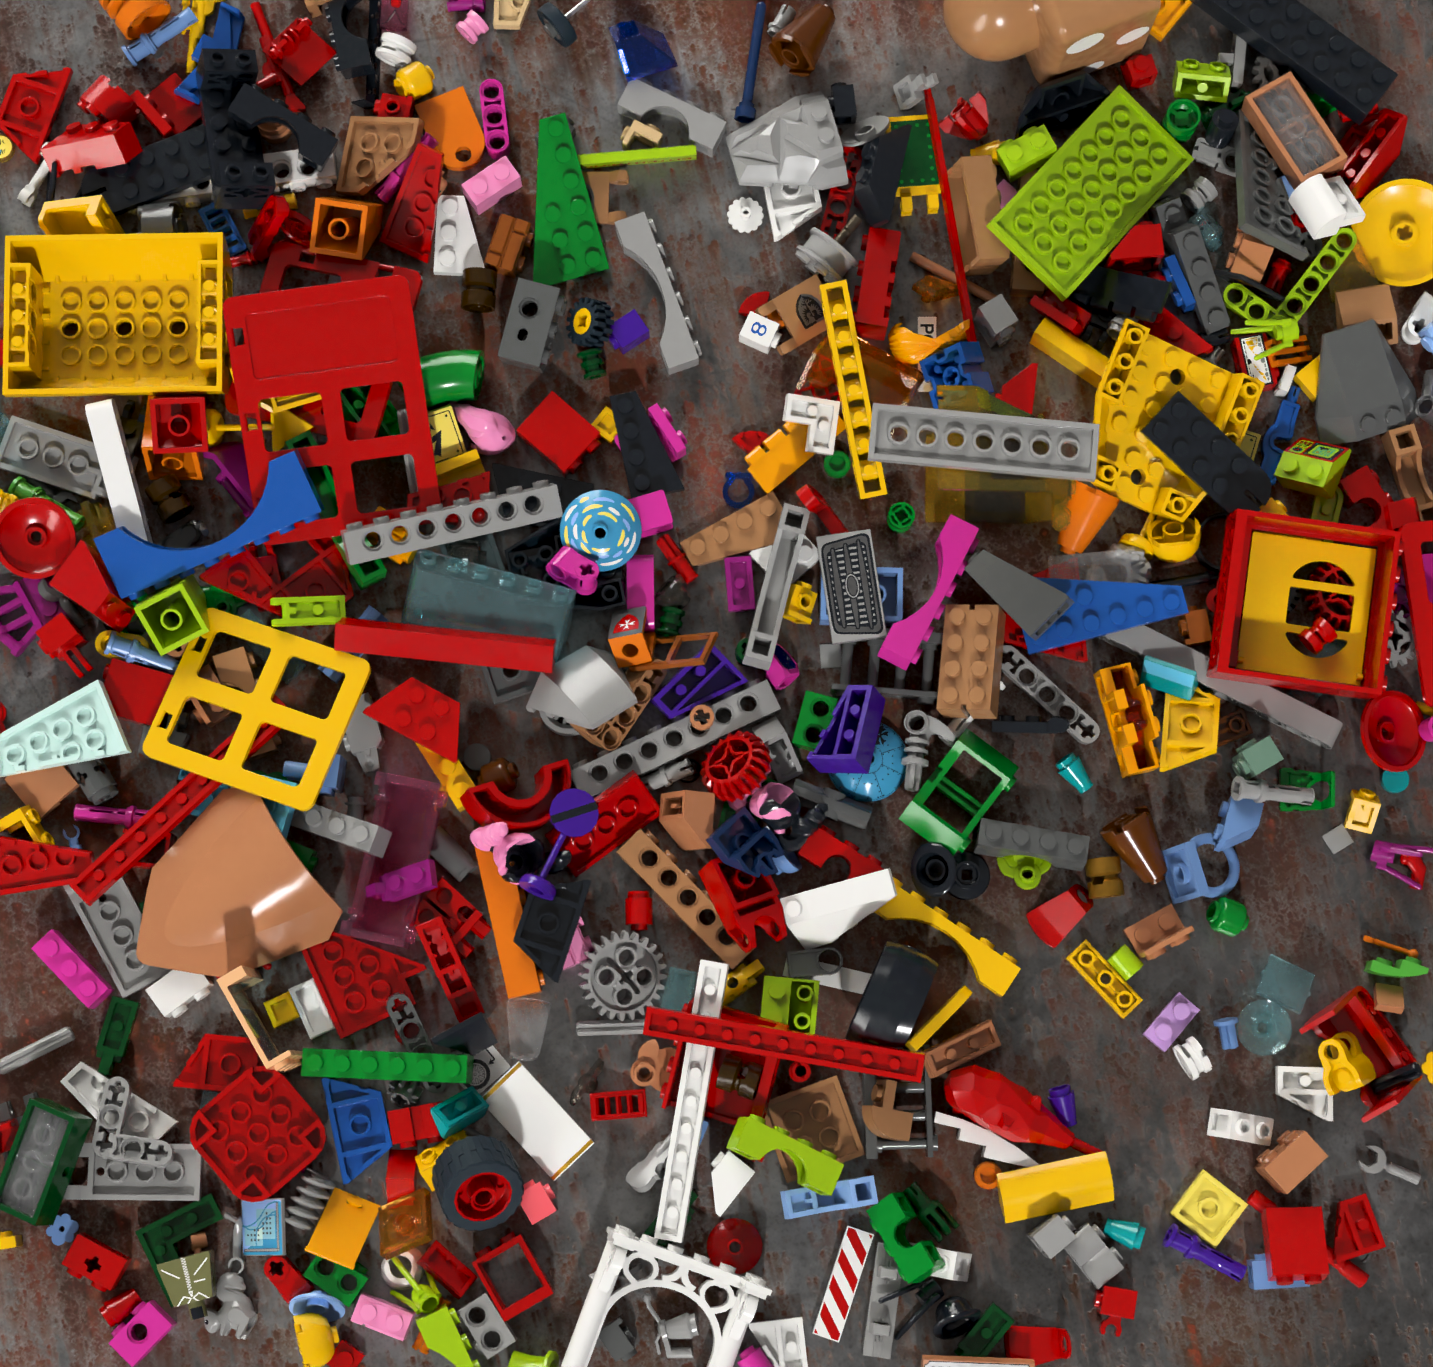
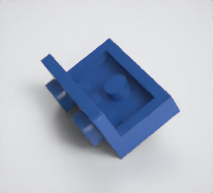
M1175 254L1164 258L1161 272L1165 276L1166 281L1172 283L1171 288L1173 292H1171L1175 305L1177 307L1180 306L1183 314L1194 310L1196 301Z

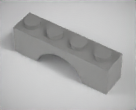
M630 78L617 104L619 114L641 123L656 115L673 116L686 127L689 135V145H695L697 151L713 158L726 132L727 122L724 121L721 115L715 112L707 113L692 101L687 100L684 102L676 98L677 96L669 90L663 89L661 91L654 88L652 83L646 79Z
M316 804L308 811L295 809L290 827L334 840L383 858L392 832L378 825Z

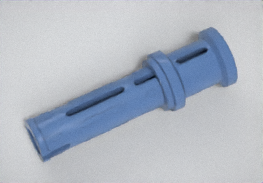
M188 6L181 13L172 17L148 34L146 32L141 33L139 39L128 46L123 45L121 48L132 65L136 67L140 60L149 54H156L157 48L199 20Z
M115 631L111 632L103 653L106 655L111 653L122 657L128 663H133L134 661L171 675L175 674L180 660L164 654L161 656L159 652L141 646L140 642L136 639L131 641L117 636Z

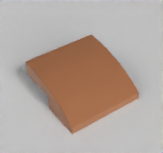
M64 765L10 775L5 778V781L23 803L30 805L31 808L38 812L41 820L61 804L60 801L80 786Z

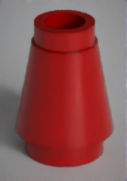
M132 1288L103 1302L104 1306L99 1308V1311L112 1328L116 1324H121L142 1302V1299L135 1289Z

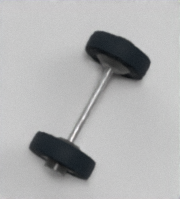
M582 0L565 15L552 3L547 2L537 10V15L543 24L545 32L563 47L567 48L576 41L577 35L568 19L590 0Z

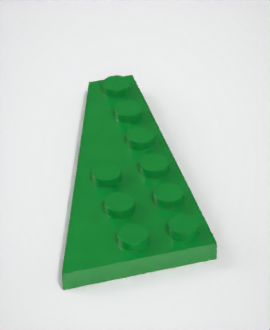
M565 113L539 120L533 281L551 286L609 269Z

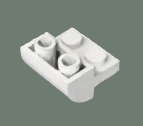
M1322 174L1312 176L1302 182L1292 192L1288 200L1313 240L1336 235L1340 227L1363 222L1366 216L1341 176L1324 179Z

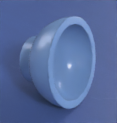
M783 850L785 855L778 858L772 857L778 873H775L777 875H780L782 872L795 873L802 869L801 862L794 851L788 852Z

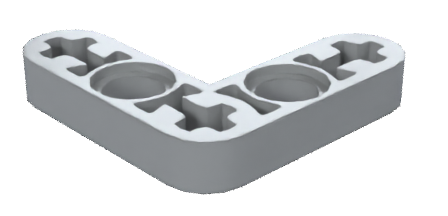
M122 1077L109 1079L104 1087L92 1139L93 1151L99 1157L108 1160L158 1168L169 1166L174 1159V1150L167 1142L123 1134L132 1088ZM118 1083H121V1087L125 1089L124 1093H119L117 1102L122 1104V1107L115 1104H107L108 1101L114 1103L115 1094L111 1089L116 1088ZM110 1110H116L119 1113V1120L114 1125H108L104 1121L105 1114ZM102 1128L108 1131H116L115 1135L109 1134L108 1141L113 1146L112 1148H107L106 1152H103V1149L99 1147V1143L105 1142L107 1135L105 1132H101ZM132 1142L139 1143L141 1146L140 1153L135 1157H128L126 1155L127 1145ZM146 1144H150L149 1149L156 1152L160 1151L161 1147H164V1151L168 1153L167 1157H162L161 1161H158L155 1155L147 1154V1160H143L147 1153Z

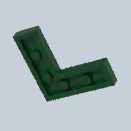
M213 1193L202 1197L201 1201H194L135 1231L171 1308L174 1306L156 1265L181 1258L175 1243L224 1219V1215Z

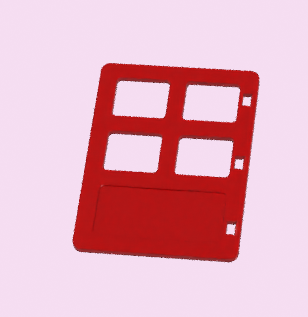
M392 275L242 295L225 300L223 303V314L253 509L255 510L259 504V498L263 495L267 483L269 461L298 449L306 468L330 466L334 479L338 515L336 517L317 519L307 524L304 521L294 523L296 528L282 535H280L279 531L269 534L271 540L264 542V545L341 536L340 531L346 530V525L350 523L362 522L364 526L372 524L373 519L389 515L390 519L400 517V512L416 509V513L426 512L427 506L441 503L410 285L404 276ZM233 328L243 329L244 345L236 346ZM396 381L401 382L404 390L409 431L405 434L349 440L346 432L341 391L344 388ZM319 393L322 399L327 443L324 445L268 451L265 446L259 407L260 401L276 397ZM246 413L256 414L258 429L249 431ZM398 455H412L416 472L419 504L412 507L361 513L357 506L352 463ZM423 520L419 525L431 524V522Z

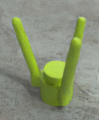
M1295 318L1246 320L1245 325H1254L1256 327L1230 330L1231 334L1273 331L1275 340H1280L1282 343L1255 355L1254 360L1256 361L1283 348L1292 347L1293 340L1299 339V327Z
M389 1252L388 1255L413 1287L411 1293L412 1300L395 1290H391L390 1294L411 1307L417 1315L421 1314V1312L427 1314L434 1311L439 1305V1298L442 1296L437 1289L434 1278L425 1271L429 1285L418 1284L393 1252Z

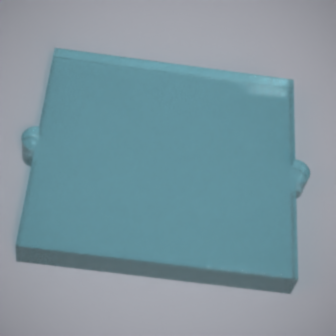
M1271 954L1265 969L1260 972L1261 980L1256 994L1300 1014L1306 998L1311 995L1309 990L1315 975Z

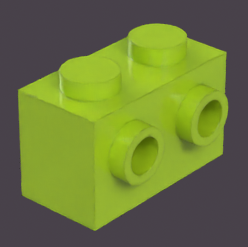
M1195 59L1176 60L1172 82L1174 97L1227 103L1231 82L1229 66L1218 61L1207 64L1199 63Z
M1044 124L1039 127L1032 126L1024 131L1023 136L1015 140L1009 139L1003 142L999 149L996 150L997 160L1011 183L1044 165L1057 151V146Z

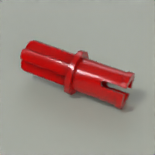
M669 534L661 536L656 541V544L669 561L668 566L673 567L684 586L699 576L685 558L687 554L681 552Z

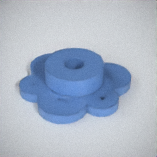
M68 1213L61 1216L57 1215L54 1224L46 1229V1234L52 1236L53 1244L59 1246L64 1244L65 1241L72 1242L74 1240V1233L78 1231L79 1224L77 1221L71 1220V1216Z

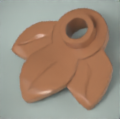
M655 1038L643 1043L638 1050V1060L632 1064L630 1069V1076L633 1082L639 1086L651 1085L656 1090L661 1091L664 1082L668 1083L670 1073L667 1072V1065L670 1057H675L676 1049L671 1047L659 1049ZM643 1067L649 1069L648 1074L645 1076L639 1075V1070Z

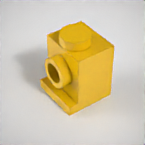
M802 581L791 584L783 618L796 624H811L812 619L810 616L818 595L811 591L812 585Z

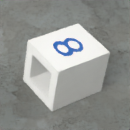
M750 311L739 334V342L768 354L771 347L776 349L782 336L781 333H778L780 324Z

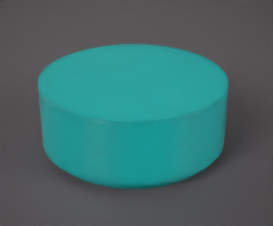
M1384 770L1380 776V783L1385 791L1399 793L1407 788L1409 775L1407 771L1389 772Z

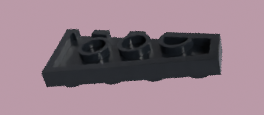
M633 391L609 396L631 499L659 490H664L665 495L684 491V487L637 392Z

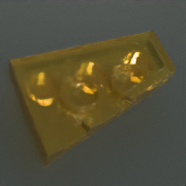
M1351 225L1343 226V227H1340V228H1339V229H1341V228H1349V229H1352ZM1339 235L1336 239L1340 247L1347 248L1350 246L1351 241L1348 236ZM1332 236L1321 238L1323 248ZM1358 239L1353 250L1328 281L1331 303H1335V291L1380 285L1371 264H1369L1361 249L1362 247ZM1325 256V268L1330 270L1334 267V261L1332 258Z

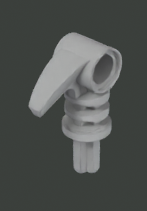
M913 710L904 719V726L910 733V737L905 739V743L909 746L904 748V752L908 756L901 759V764L906 766L905 790L917 792L921 787L922 768L928 767L929 761L924 759V756L928 755V750L925 747L929 746L930 737L936 734L953 743L956 742L957 737L938 719L926 715L923 711ZM923 719L925 721L924 726L920 730H913L914 723L917 720Z

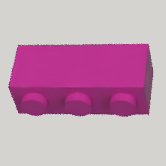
M51 929L31 948L87 1008L95 1009L115 990L60 931Z

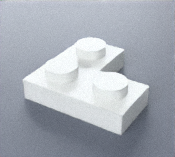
M791 393L786 394L782 421L808 425L805 452L833 455L840 401Z

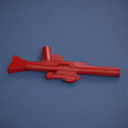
M253 2L250 7L262 36L259 38V42L263 50L274 38L260 2ZM265 55L267 62L262 66L264 78L255 84L263 90L274 84L281 85L286 98L285 103L289 106L288 109L292 112H306L305 105L295 95L288 75Z

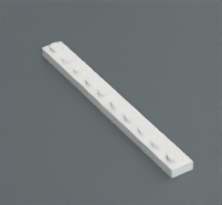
M700 960L692 1013L721 1018L729 964ZM693 1043L686 1044L654 1238L678 1243H682L684 1240L716 1047Z

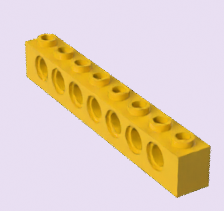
M847 280L822 284L818 288L859 499L886 495L887 489L882 463L868 461L872 411Z

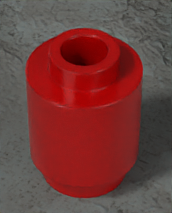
M650 891L628 892V898L625 899V925H630L631 931L647 930V925H653L652 898H650Z

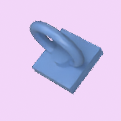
M1212 833L1199 834L1189 842L1163 850V856L1168 869L1164 875L1173 905L1201 896L1218 898L1228 894L1235 887L1240 874L1239 859L1234 848L1230 847L1223 850L1228 860L1229 873L1225 882L1217 887H1209L1207 885L1197 848L1201 845H1215L1216 840L1212 839Z

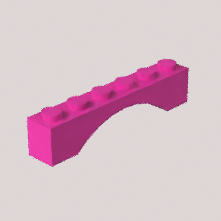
M950 514L934 546L938 561V576L934 593L928 602L916 613L892 625L878 652V657L905 671L910 662L916 665L923 651L918 648L921 641L927 642L934 630V627L930 626L933 618L939 620L946 607L941 602L945 596L951 597L957 583L953 582L955 575L962 576L968 562L964 560L967 552L973 554L980 541L975 538L979 531L978 527Z

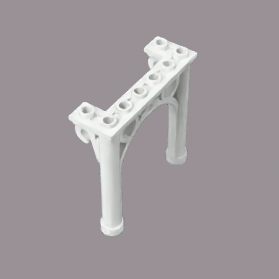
M616 1224L614 1229L607 1226L608 1240L561 1367H587L610 1308L627 1293L646 1287L669 1288L683 1293L695 1301L706 1314L713 1333L712 1352L706 1367H733L748 1324L751 1323L756 1313L759 1298L766 1300L767 1295L771 1296L772 1290L766 1286L767 1281L749 1272H746L745 1276L735 1273V1267L722 1262L719 1267L709 1263L710 1258L698 1253H694V1256L690 1257L683 1254V1248L670 1243L667 1248L657 1244L658 1239L649 1235L642 1234L641 1238L636 1237L635 1233L627 1227ZM642 1258L649 1261L652 1266L650 1275L636 1280L629 1272V1264L633 1259ZM655 1258L677 1265V1268L672 1273L661 1274V1279H657L659 1267ZM622 1269L629 1283L613 1292L618 1275ZM689 1270L712 1278L701 1283L698 1288V1294L694 1292L696 1287L689 1281ZM680 1278L683 1285L674 1281ZM730 1285H732V1286H734V1287H737V1291H736V1294H735V1295H734V1291H733V1289L730 1287ZM710 1286L724 1288L727 1292L725 1303L710 1307L705 1300L707 1288ZM730 1309L721 1332L715 1314L726 1312Z

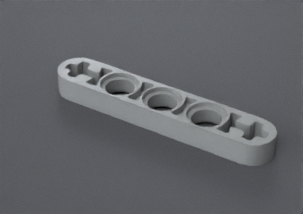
M1004 645L1003 653L1007 654L1010 652L1013 655L1011 657L1013 663L1017 665L1020 660L1023 664L1013 674L1010 670L1014 666L1009 662L1002 663L1001 671L1049 716L1060 717L1059 710L1061 707H1071L1074 711V717L1069 720V724L1075 723L1080 715L1083 720L1079 723L1085 728L1091 726L1093 728L1091 730L1093 737L1086 736L1083 738L1080 735L1083 730L1078 725L1074 729L1069 725L1067 732L1081 744L1093 743L1100 733L1098 724L1016 648ZM1023 669L1032 671L1034 674L1033 682L1029 684L1021 682L1019 679L1020 671ZM1047 687L1054 692V699L1051 702H1044L1040 699L1039 691L1042 688Z

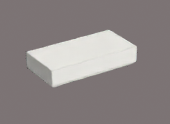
M313 978L288 989L311 1040L336 1029Z

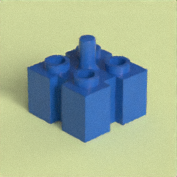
M979 341L958 342L944 349L945 354H934L919 361L925 382H931L933 390L929 391V395L934 409L956 411L970 404L969 400H979L995 392L989 372H982L980 366L985 360Z

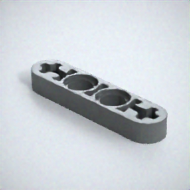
M398 992L390 995L386 1001V1010L406 1051L416 1053L419 1048L425 1047L430 1050V1053L436 1054L408 996ZM397 998L400 1001H406V1004L403 1006L405 1014L409 1015L410 1012L413 1014V1017L405 1018L399 1024L397 1019L402 1018L397 1010L392 1011L391 1009L395 1005L394 1000ZM410 1022L417 1024L419 1029L418 1034L413 1038H407L403 1034L404 1026ZM421 1081L424 1087L432 1093L443 1091L448 1084L446 1082H439L440 1085L435 1087L433 1084L428 1085V1082Z

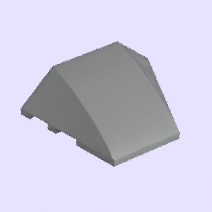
M585 645L555 663L552 673H540L526 709L533 713L536 710L543 711L550 718L560 716L565 718L567 723L594 730L635 705L638 701L623 669L618 668L613 653Z

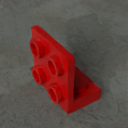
M173 73L145 96L138 89L130 95L138 105L137 109L141 110V114L163 139L187 131L202 119L200 104L197 105L174 94V89L183 82L177 73Z

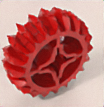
M1324 562V568L1318 566L1315 569L1317 575L1312 574L1308 578L1310 581L1325 582L1328 577L1331 584L1353 586V584L1346 583L1342 577L1338 576V574L1347 575L1345 571L1328 562ZM1305 589L1312 592V594L1305 597V601H1313V604L1308 607V611L1317 610L1318 613L1314 616L1315 620L1323 617L1329 624L1332 622L1334 630H1338L1340 624L1344 631L1349 630L1353 596L1347 595L1341 599L1339 597L1331 599L1337 593L1330 592L1327 597L1323 598L1322 591ZM1337 605L1342 612L1345 611L1346 615L1336 614L1327 606Z
M738 730L735 735L729 733L726 739L720 738L716 746L712 745V751L705 753L707 760L701 763L703 769L700 771L701 781L708 789V792L715 793V797L723 802L728 800L733 803L736 799L743 800L745 794L752 795V790L756 787L760 788L759 783L761 780L767 779L765 773L771 770L769 763L772 759L770 758L768 747L760 737L748 731L742 733Z

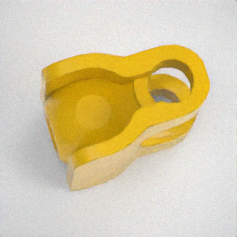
M1343 1031L1337 1033L1320 1044L1318 1053L1324 1068V1085L1329 1096L1336 1095L1340 1091L1348 1092L1360 1088L1376 1078L1373 1064L1362 1052L1358 1039L1351 1032ZM1340 1038H1345L1349 1041L1350 1050H1348L1346 1044ZM1328 1045H1330L1332 1058L1327 1054Z

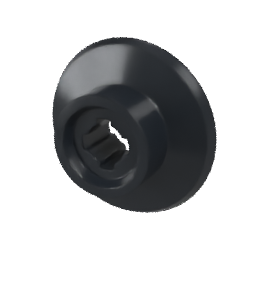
M969 851L955 853L953 857L957 867L956 880L948 893L960 900L975 899L982 895L989 885V867L986 861L978 854ZM970 870L972 872V879L962 880L961 871Z

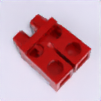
M442 877L437 883L438 887L432 889L426 897L444 911L446 915L443 916L423 899L407 918L414 924L419 925L441 915L459 955L466 959L475 949L464 939L469 932L473 931L483 940L492 928L482 918L484 915Z

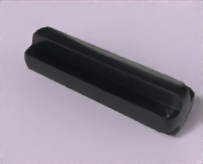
M1413 1062L1374 1079L1370 1086L1376 1095H1380L1419 1078L1423 1074V1070L1418 1062Z

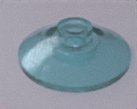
M1258 1000L1248 1004L1240 1012L1236 1030L1240 1042L1247 1050L1257 1055L1266 1056L1278 1053L1288 1044L1292 1034V1023L1288 1013L1282 1006L1270 1000ZM1259 1023L1266 1025L1267 1030L1265 1033L1258 1031Z

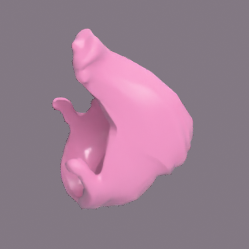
M458 401L449 403L452 406L456 421L465 428L469 438L475 443H471V448L477 449V452L487 456L499 454L508 449L515 441V429L503 415L486 409L476 408L470 404L458 403Z

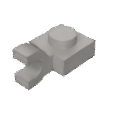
M932 73L925 77V74H919L918 76L917 74H909L893 86L900 110H909L924 99L922 91L932 88L939 83L936 73Z

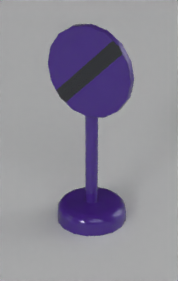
M576 788L566 789L558 793L551 802L549 810L550 821L555 829L560 832V835L540 876L524 874L519 880V885L524 890L542 899L554 900L555 886L545 879L566 836H584L591 832L597 824L599 816L597 803L586 791Z

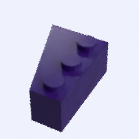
M705 645L692 658H700ZM713 646L705 665L682 667L650 701L667 719H672L697 705H701L748 682V680Z
M873 685L847 686L832 712L833 719L827 729L821 731L819 735L821 740L814 752L810 751L806 758L820 773L869 774L886 701Z

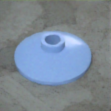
M321 1290L298 1295L289 1302V1310L293 1315L313 1312L321 1314L327 1318L328 1322L342 1318L346 1309L340 1300L327 1295L326 1292Z

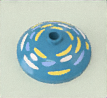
M592 490L575 498L566 508L560 523L562 545L569 546L576 550L577 553L594 561L598 565L599 571H610L624 565L633 557L641 540L642 526L635 507L622 495L609 490ZM603 528L606 534L604 537H597L595 530Z

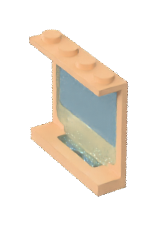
M241 965L218 978L219 986L265 1068L276 1071L280 1070V1072H290L301 1066L303 1051L287 1050L279 1054L245 993V990L263 980L259 971Z

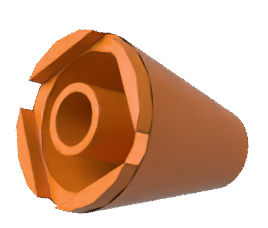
M1070 480L1057 544L1062 545L1060 551L1075 557L1076 552L1082 554L1117 508L1120 500L1082 482Z

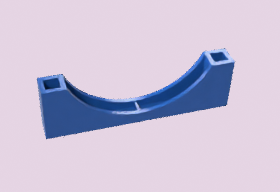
M297 449L269 461L267 483L259 504L242 526L220 541L194 548L165 547L140 538L124 526L98 536L93 540L120 598L123 599L129 596L132 601L145 595L144 589L154 585L157 590L170 584L169 578L179 574L182 579L195 573L194 567L204 563L205 568L220 562L219 556L229 552L230 557L246 551L244 545L254 541L255 546L269 541L271 540L269 534L279 531L280 535L294 530L296 529L294 523L304 520L305 524L317 520L321 518L319 512L325 510Z

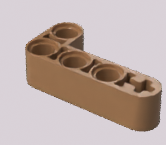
M653 657L652 662L662 661L658 658ZM628 668L625 675L638 703L594 730L571 723L570 725L590 743L609 751L617 749L664 680L667 668L630 672Z

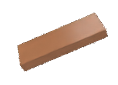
M986 1020L920 1053H926L925 1069L929 1078H935L1001 1046V1042L992 1020Z

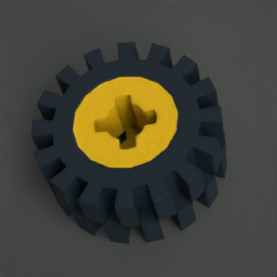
M587 297L580 298L579 302L573 304L575 309L571 308L569 311L572 315L567 317V322H570V325L566 326V330L571 332L567 335L572 339L571 342L576 345L588 348L604 346L603 341L608 342L610 339L607 336L608 333L612 334L613 329H610V325H614V320H611V317L614 316L613 312L610 311L611 307L604 301Z

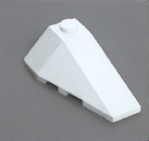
M888 868L780 899L788 928L804 949L809 950L833 943L840 935L852 929L866 916L874 913L896 897L897 891L891 869Z

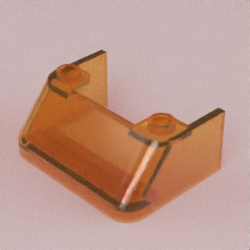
M827 334L812 352L795 388L801 390L807 381L818 389L829 387L832 383L837 385ZM857 337L870 404L911 406L925 380L923 373L917 368L898 361L894 356ZM894 428L890 432L891 437L893 436L897 428Z

